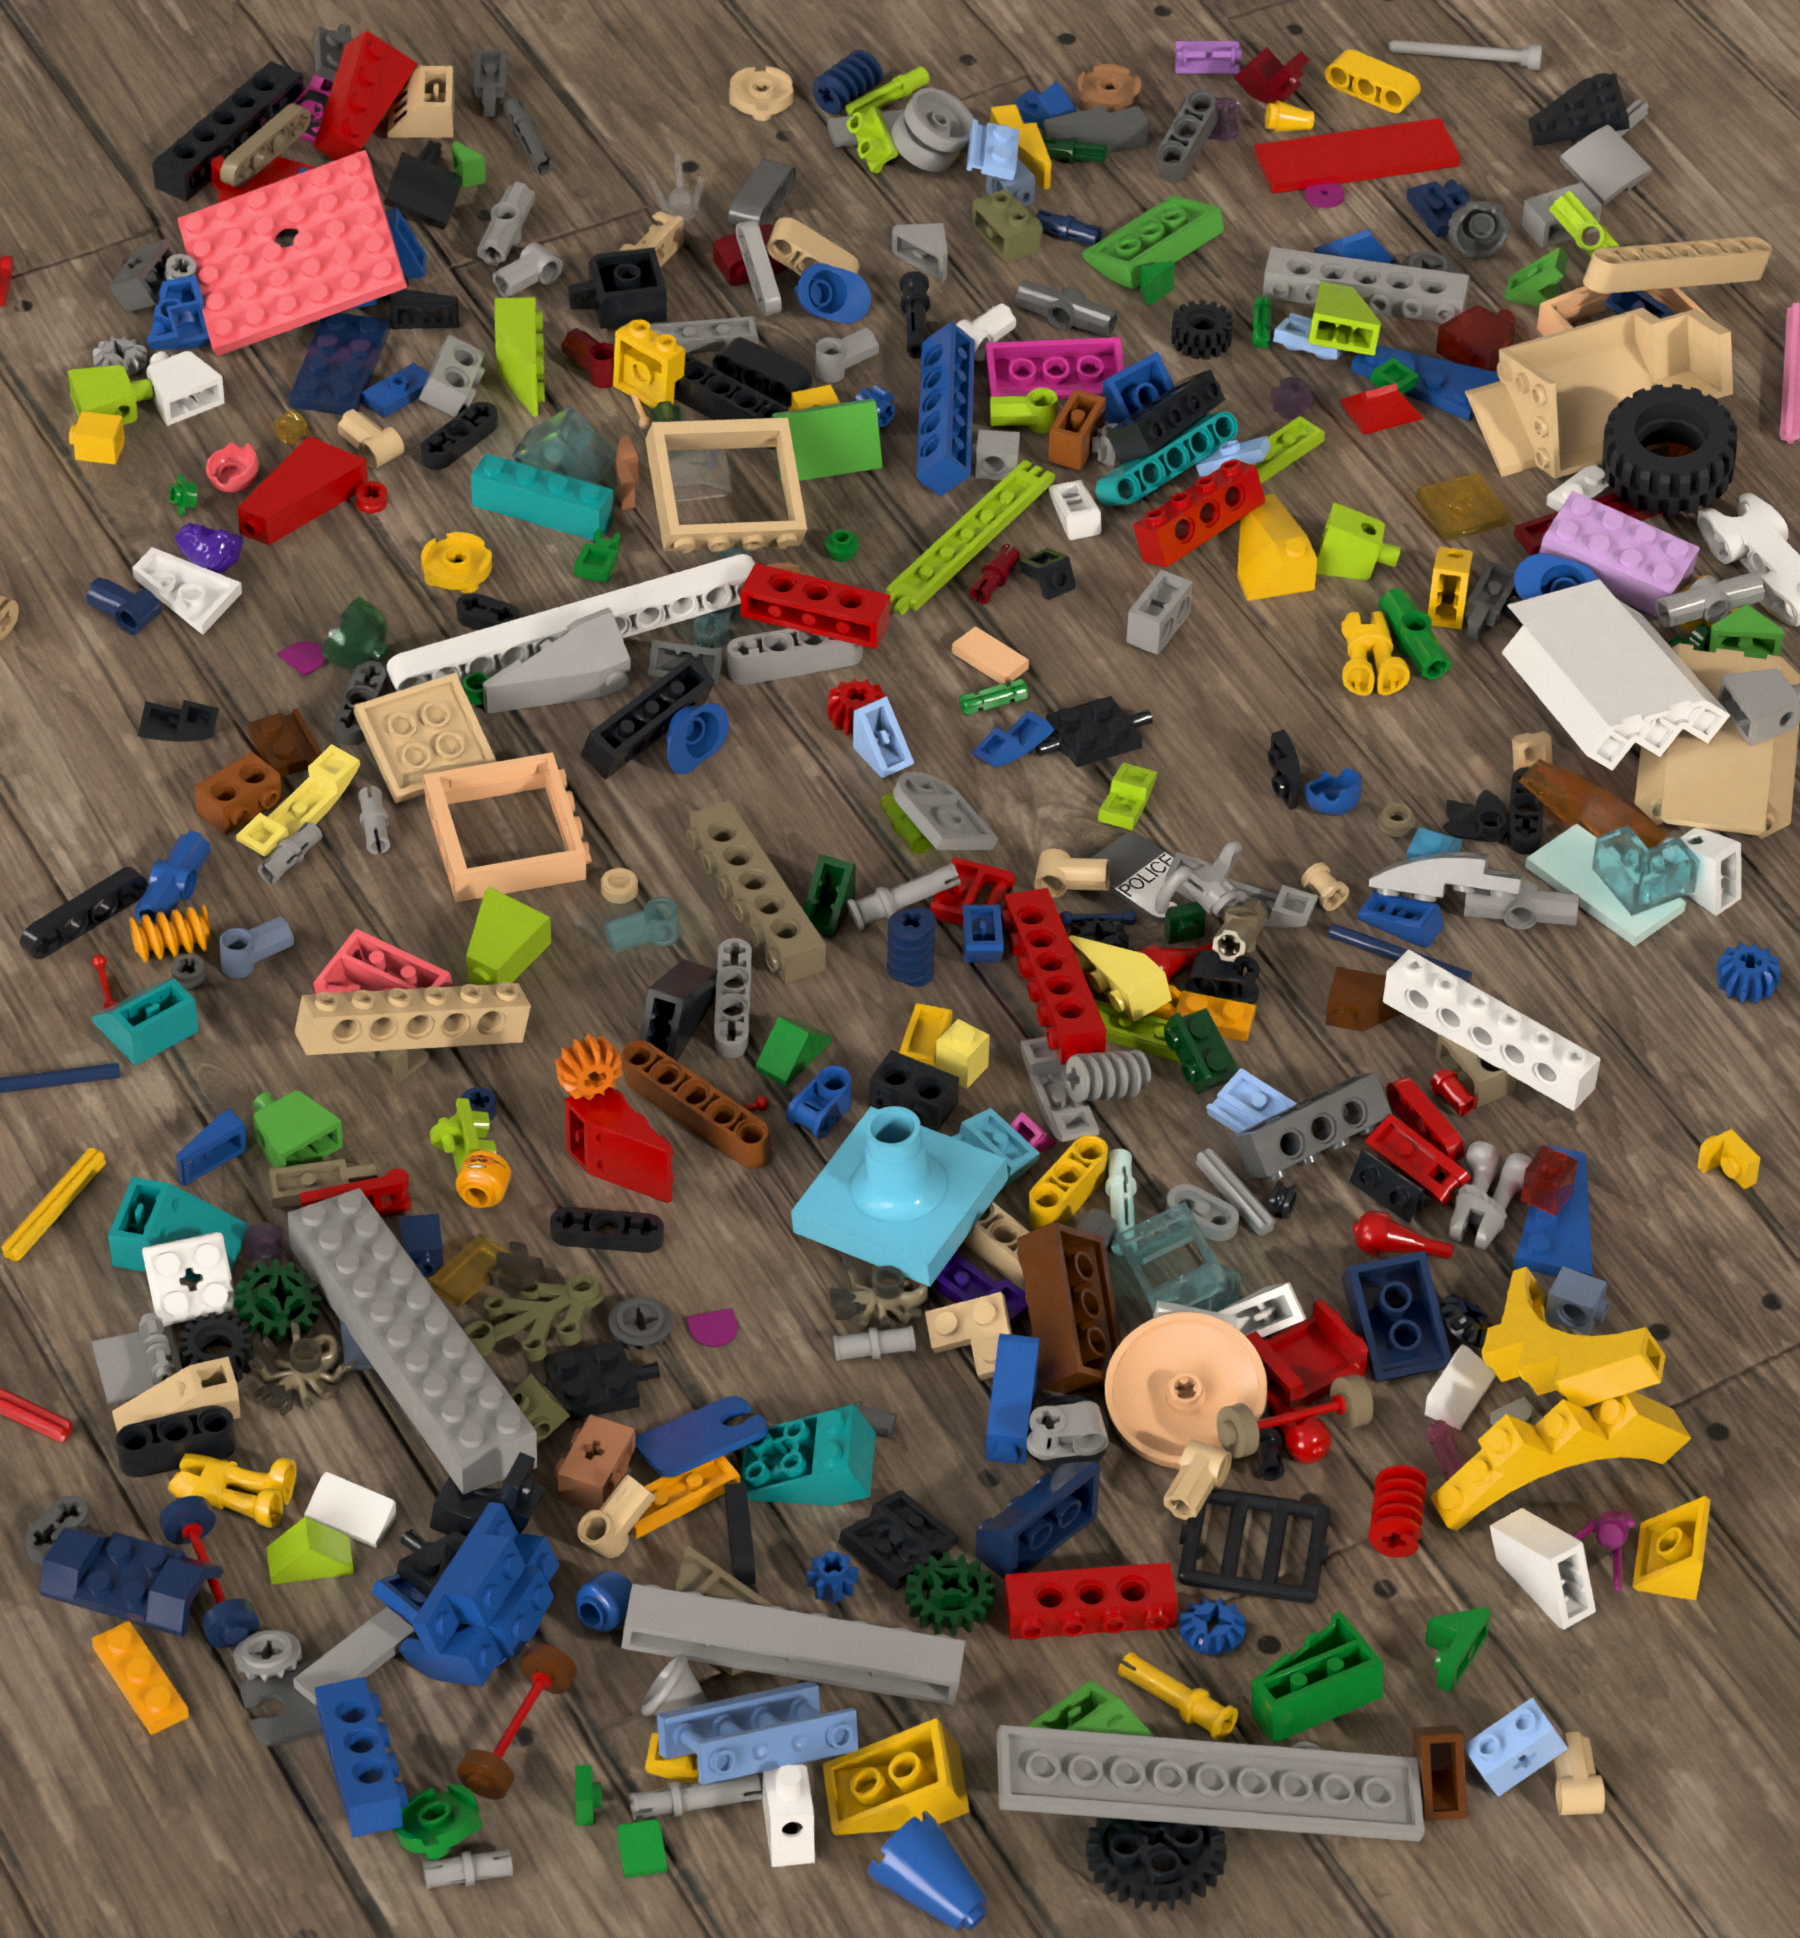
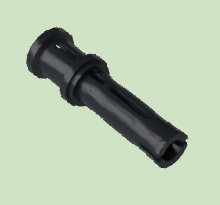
M912 271L900 278L899 287L903 293L900 306L901 310L906 314L907 353L913 359H921L922 342L927 339L926 312L930 308V298L926 292L929 289V279L921 272Z

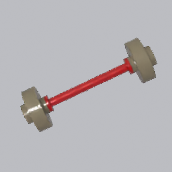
M1351 1374L1336 1378L1333 1381L1330 1391L1331 1402L1256 1421L1250 1408L1243 1403L1225 1406L1220 1409L1217 1416L1219 1440L1224 1450L1232 1454V1458H1241L1252 1455L1257 1451L1260 1439L1259 1430L1308 1417L1334 1412L1337 1420L1345 1428L1361 1427L1367 1425L1372 1419V1395L1366 1382L1359 1375Z

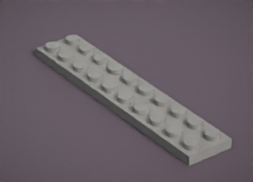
M1000 1725L996 1733L1000 1810L1421 1841L1425 1833L1418 1758L1009 1725Z

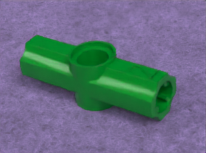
M1400 588L1388 590L1379 599L1378 608L1383 612L1389 626L1398 638V651L1402 655L1411 658L1422 677H1427L1429 681L1440 679L1445 672L1450 670L1451 660L1431 630V617L1417 609L1407 592L1401 591Z

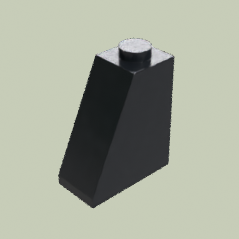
M683 959L649 987L640 1040L651 1043L678 1061L712 1004L718 970Z

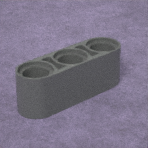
M1197 89L1191 92L1158 148L1159 174L1167 182H1179L1187 176L1217 123L1216 99L1209 90ZM1202 108L1208 109V110L1202 111V112L1197 111L1198 109H1202ZM1185 134H1192V135H1193V136L1187 137V138L1182 137V136L1185 135ZM1170 160H1177V161H1178V162L1172 163V164H1171V163H1167V162L1170 161Z
M763 158L734 198L728 215L729 224L736 226L737 223L755 220L758 226L769 224L795 185L796 167Z

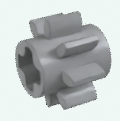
M1117 423L1107 424L1102 429L1098 428L1097 437L1092 438V452L1098 453V461L1108 466L1121 465L1106 434L1117 426Z

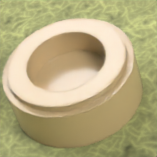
M611 869L604 873L601 878V894L609 902L616 904L627 903L638 894V878L635 873L628 869Z

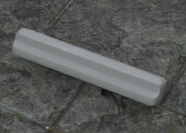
M1211 1148L1199 1152L1196 1156V1165L1229 1203L1237 1209L1238 1213L1260 1236L1272 1232L1275 1228V1218L1221 1157Z

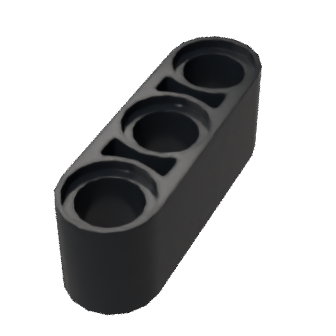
M736 337L713 358L714 369L785 407L792 404L793 392L807 390L813 383L810 372L803 365L742 337Z
M209 1406L126 1425L116 1435L119 1467L125 1475L138 1478L180 1469V1462L185 1453L200 1454L220 1460L227 1458L236 1448L233 1415L225 1407Z

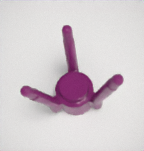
M1615 1510L1607 1511L1598 1518V1521L1589 1520L1586 1526L1571 1535L1581 1540L1587 1535L1595 1533L1599 1544L1605 1548L1612 1549L1613 1583L1616 1592L1622 1590V1545L1627 1540L1629 1527L1635 1526V1521L1631 1517L1632 1514L1628 1510L1623 1513Z

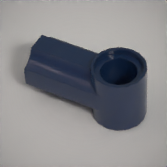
M101 577L96 578L91 583L90 590L86 595L88 605L114 617L118 626L130 635L139 633L161 613L162 609L159 600L150 591L139 589L134 593Z

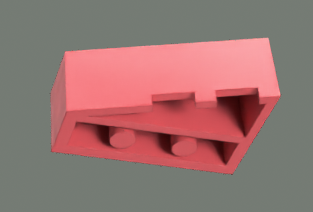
M358 929L353 931L313 982L316 994L321 992L345 993L357 990L381 991L394 988L418 989L430 986L453 987L450 972Z

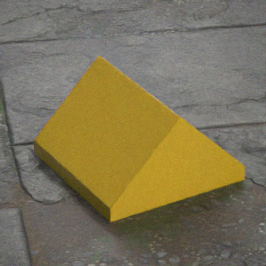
M1707 1496L1641 1522L1633 1588L1641 1592L1696 1600L1703 1567L1711 1502Z

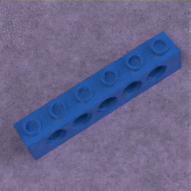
M952 321L922 342L917 478L924 487L930 488L940 497L971 476L975 340Z

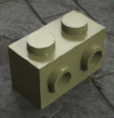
M1007 189L973 201L972 228L1006 263L1040 251L1041 236L1043 234L1041 222L1038 218L1033 217L1024 207L1023 203L1016 199Z

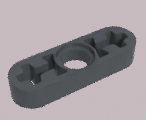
M362 662L354 670L334 719L336 739L343 744L356 745L366 739L358 721L357 724L350 728L352 719L357 720L354 714L355 705L352 703L359 699L369 701L384 696L387 689V670L380 662ZM371 678L370 687L366 686L365 681H369Z

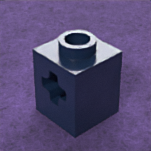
M439 1213L399 1217L401 1246L425 1278L444 1275Z

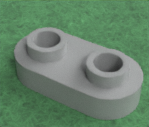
M1190 1184L1177 1185L1168 1192L1166 1212L1172 1220L1214 1241L1231 1239L1237 1233L1239 1213L1233 1205Z

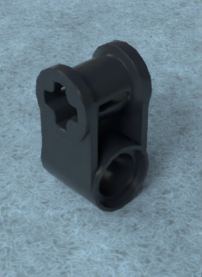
M1202 950L1194 956L1185 988L1187 992L1254 1004L1259 998V988L1256 980L1260 974V966L1257 961L1247 956H1238L1234 962L1221 960L1220 955L1215 951ZM1244 967L1247 968V972L1245 973V975H1244ZM1241 987H1242V993H1241V996H1239V995H1238V991H1239V990L1241 989Z

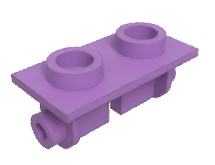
M1175 41V74L1239 73V62H1241L1239 41Z

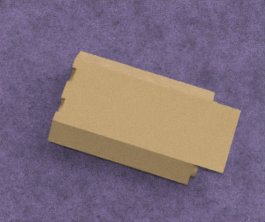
M1680 643L1672 647L1717 700L1719 698L1722 676L1727 674L1778 669L1791 685L1800 683V675L1781 656L1767 655L1766 659L1745 657L1743 651L1716 648L1715 653L1693 650L1694 645ZM1800 716L1795 729L1754 746L1747 744L1729 718L1709 743L1682 729L1661 757L1641 746L1635 804L1657 826L1665 822L1666 824L1757 835L1760 839L1791 824Z

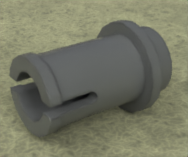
M862 1401L854 1404L876 1434L892 1438L897 1413L865 1407Z

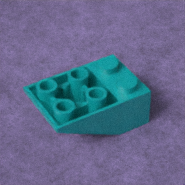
M132 1177L108 1234L111 1263L114 1267L146 1272L142 1254L144 1247L219 1232L223 1234L230 1272L232 1274L249 1230V1224L171 1183ZM191 1268L185 1269L186 1275L182 1279L200 1281V1274L193 1273Z
M854 1404L768 1427V1432L763 1438L744 1446L740 1482L746 1483L748 1501L836 1506L870 1497L876 1432Z

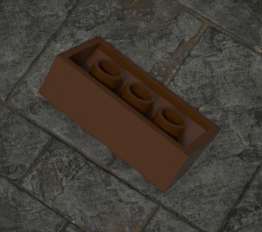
M1052 1222L1017 1238L1020 1253L1019 1263L1023 1271L1026 1290L1025 1299L1028 1304L1032 1326L1031 1336L1040 1338L1038 1376L1041 1381V1387L1064 1394L1105 1390V1378L1110 1360L1122 1341L1104 1236Z

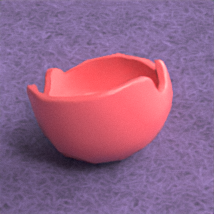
M229 442L224 449L215 451L207 459L205 472L207 478L216 489L226 493L245 491L257 479L259 462L251 444L246 443L245 447H241L233 442Z

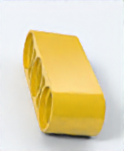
M1346 49L1325 70V78L1333 88L1395 114L1403 111L1421 91V85L1414 75L1353 49Z
M1086 1135L1077 1139L1032 1187L1029 1192L1028 1224L1033 1231L1052 1222L1064 1225L1104 1182L1107 1170L1108 1146L1102 1138Z

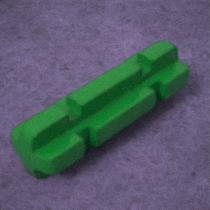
M1257 296L1254 299L1252 345L1255 348L1262 347L1266 349L1270 346L1272 300L1268 296L1264 298Z
M1017 679L1008 682L1009 686L1002 683L977 690L976 695L974 692H969L959 697V706L964 715L975 714L979 712V708L985 711L1010 704L1012 699L1013 702L1027 699L1028 687L1023 679Z

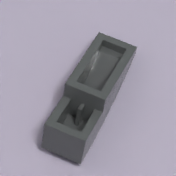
M1102 105L1044 120L1043 137L1061 140H1072L1074 137L1077 138V142L1103 144L1107 146V153L1147 147L1149 120L1139 106L1108 113Z

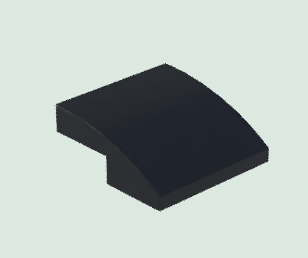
M402 152L383 204L392 208L397 207L403 213L444 230L451 216L463 177Z
M900 1490L874 1503L869 1517L841 1530L838 1543L894 1590H897L906 1585L908 1575H914V1566L917 1563L927 1567V1557L930 1555L939 1561L943 1557L944 1552H949L957 1543L959 1536Z

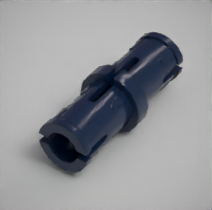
M1039 209V213L1037 212L1035 216L1041 222L1043 232L1059 236L1063 241L1068 242V240H1072L1089 246H1093L1101 241L1102 227L1078 221L1075 216L1067 215L1065 217L1044 209Z

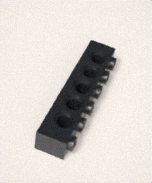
M270 61L260 71H257L253 77L237 88L232 95L217 105L212 112L197 122L191 130L152 162L155 188L185 202L191 199L212 180L211 162L213 158L222 155L226 159L287 105L293 103L303 92L302 74L273 61Z

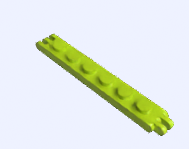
M1023 460L887 587L885 594L891 595L890 610L894 608V612L901 616L910 608L917 611L1053 483L1055 474L1050 471H1046L1043 474L1044 469L1035 465L1032 468V462Z

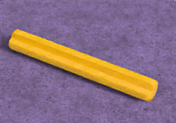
M94 1147L87 1149L1 1246L3 1250L2 1255L6 1259H10L13 1262L21 1260L106 1163L105 1155L102 1151H98Z

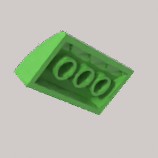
M1172 195L1083 251V259L1112 281L1134 289L1140 285L1141 266L1174 261L1175 263L1224 232L1220 207Z

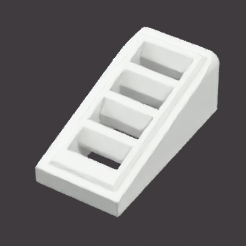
M1082 480L1051 485L1049 487L1050 497L1063 529L1070 540L1101 534L1100 510Z

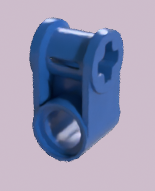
M840 1066L823 1068L806 1088L793 1098L786 1112V1121L793 1125L799 1123L812 1130L813 1136L818 1139L825 1138L833 1126L852 1106L851 1075L849 1071Z

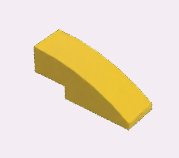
M1016 104L991 107L990 123L1006 125L1020 130L1018 159L1035 176L1036 185L1042 189H1050L1051 160L1037 123L1023 124Z

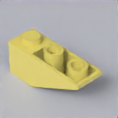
M1073 935L1069 936L1083 974L1089 979L1090 984L1097 993L1103 992L1109 998L1117 1012L1123 1011L1135 1022L1172 1001L1165 972L1146 954Z

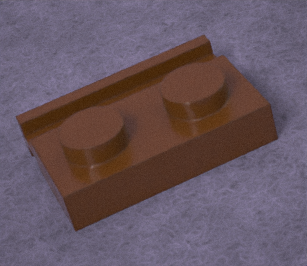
M298 708L292 709V714L284 716L282 713L248 722L249 735L263 761L280 774V778L308 770V765L322 754Z

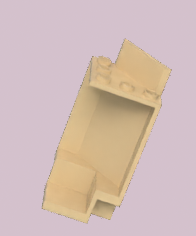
M1640 308L1499 349L1500 363L1497 365V372L1501 381L1465 391L1501 477L1539 467L1556 479L1579 472L1588 466L1602 465L1605 424L1608 422V416L1625 397L1629 396L1632 398L1635 391L1642 388L1646 391L1651 390L1653 385L1663 384V387H1672V384H1680L1684 389L1690 390L1691 387L1700 389L1702 395L1707 396L1710 394L1716 399L1733 394L1731 331L1696 308L1661 319L1644 308ZM1669 442L1653 444L1645 449L1650 451L1669 445Z

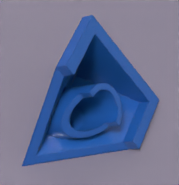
M1370 229L1314 248L1315 253L1389 264L1396 263L1394 258L1374 238Z

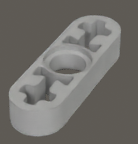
M755 220L737 223V241L758 309L763 317L780 313L782 310L781 297L760 228Z

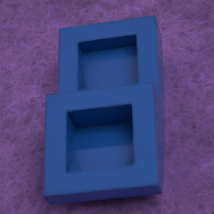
M1028 710L1007 733L995 727L974 749L972 754L975 758L996 768L1010 763L1034 749L1054 731V728L1047 720Z

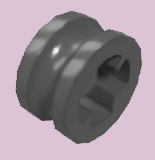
M183 954L172 961V979L174 978L186 991H193L203 986L206 981L202 958L194 954Z

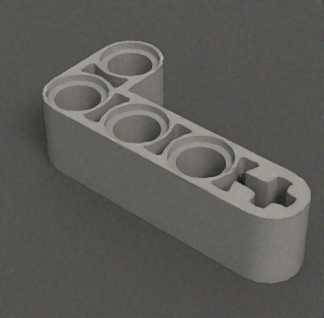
M790 628L742 636L731 640L727 646V674L733 683L748 685L853 666L862 660L863 646Z

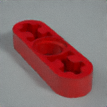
M1405 1076L1387 1084L1386 1095L1389 1104L1408 1127L1454 1162L1464 1157V1145L1457 1131L1410 1077Z

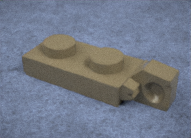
M345 1158L273 1168L267 1171L272 1209L301 1205L299 1193L378 1178L376 1163L356 1166V1164L346 1163Z

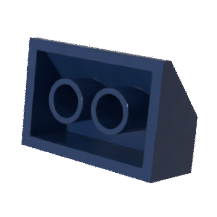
M1095 1461L1062 1464L1051 1474L1046 1473L1041 1476L1032 1489L1023 1496L1019 1495L1013 1498L1005 1510L995 1518H989L980 1525L976 1532V1558L1003 1580H1005V1574L1029 1572L1097 1518L1100 1465Z

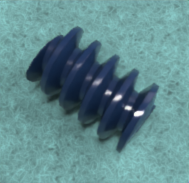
M855 50L815 79L812 89L814 98L823 111L829 114H837L847 104L855 101L857 97L862 96L866 91L873 88L874 85L881 82L883 71L878 61L870 53L863 50Z
M911 907L895 912L888 920L887 972L893 979L903 982L908 986H926L934 976L936 920L931 909Z

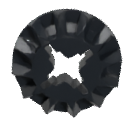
M1095 916L1092 922L1081 919L1078 927L1071 928L1070 936L1073 935L1097 941L1094 936L1101 935L1104 940L1102 943L1124 949L1129 947V935L1125 934L1124 926L1122 924L1114 925L1112 918L1106 921H1099L1097 916Z
M1455 1293L1446 1296L1440 1302L1439 1307L1447 1328L1462 1342L1482 1348L1485 1343L1487 1329L1493 1326L1487 1321L1488 1315L1482 1313L1479 1305L1475 1306L1468 1297H1461Z

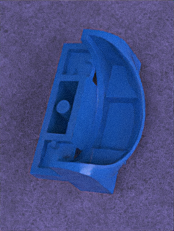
M489 1502L411 1622L419 1639L406 1638L400 1646L399 1650L406 1660L419 1672L432 1679L483 1687L496 1666L504 1663L511 1657L516 1658L523 1646L537 1631L545 1611L549 1608L554 1598L548 1583L555 1575L559 1563L546 1536L518 1533L504 1504ZM460 1623L471 1625L465 1628L464 1630L455 1633V1630L457 1629Z

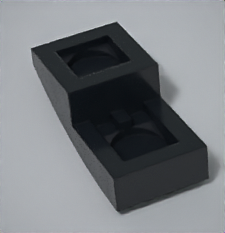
M183 700L180 710L145 701L137 736L163 741L211 739L219 708Z

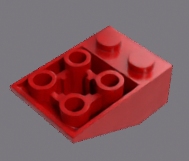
M608 1087L605 1090V1096L598 1093L590 1101L584 1096L575 1099L572 1095L565 1098L566 1151L589 1175L665 1203L672 1201V1183L674 1182L672 1174V1146L664 1136H659L650 1127L648 1120L642 1113H636L620 1090Z

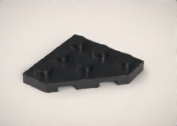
M1599 73L1592 78L1583 79L1528 120L1533 146L1587 137L1608 124L1614 131L1630 129L1629 117L1616 73Z

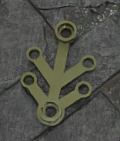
M592 1274L576 1275L567 1282V1285L527 1280L518 1287L520 1300L506 1299L503 1296L495 1295L484 1301L485 1316L490 1321H501L509 1314H519L518 1316L494 1327L489 1322L474 1321L467 1324L463 1331L480 1355L485 1357L492 1352L495 1342L533 1325L529 1336L522 1341L521 1347L525 1360L530 1362L540 1361L547 1355L545 1340L556 1315L568 1310L565 1321L560 1322L556 1327L559 1343L565 1346L579 1343L582 1339L580 1324L585 1312L603 1300L605 1295L604 1287L597 1277ZM544 1297H545V1298H554L553 1300H551V1301H549V1302H543V1301H542V1300L544 1299Z

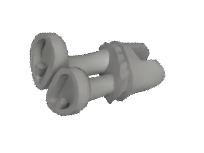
M1477 1141L1469 1146L1466 1154V1161L1473 1174L1471 1184H1465L1459 1189V1194L1456 1196V1206L1449 1226V1238L1461 1243L1469 1224L1472 1223L1479 1226L1475 1239V1248L1485 1250L1504 1228V1220L1507 1218L1505 1209L1516 1192L1534 1182L1538 1174V1167L1530 1157L1524 1154H1510L1504 1162L1497 1188L1492 1198H1490L1486 1193L1498 1175L1501 1167V1156L1493 1145Z

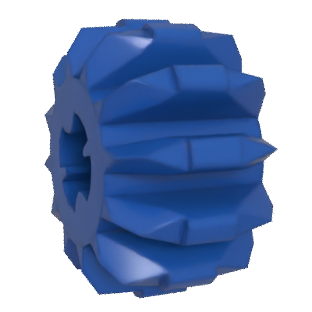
M1739 942L1736 948L1727 947L1723 956L1720 957L1716 968L1718 989L1726 990L1727 998L1738 997L1741 1004L1745 1000H1751L1757 1005L1761 998L1770 999L1774 990L1777 989L1781 978L1779 958L1771 956L1770 948H1757L1756 942L1751 947L1745 946L1742 942Z

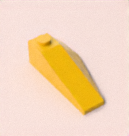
M1275 494L1264 495L1266 502L1240 519L1237 579L1246 600L1250 601L1315 590L1317 556L1308 536Z

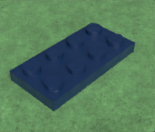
M340 312L322 318L289 395V407L343 415L351 409L358 412L362 403L361 392L369 386L390 333V320Z

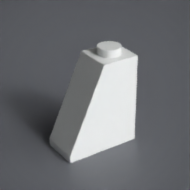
M1523 1508L1489 1525L1496 1560L1559 1628L1564 1630L1596 1612L1583 1542Z

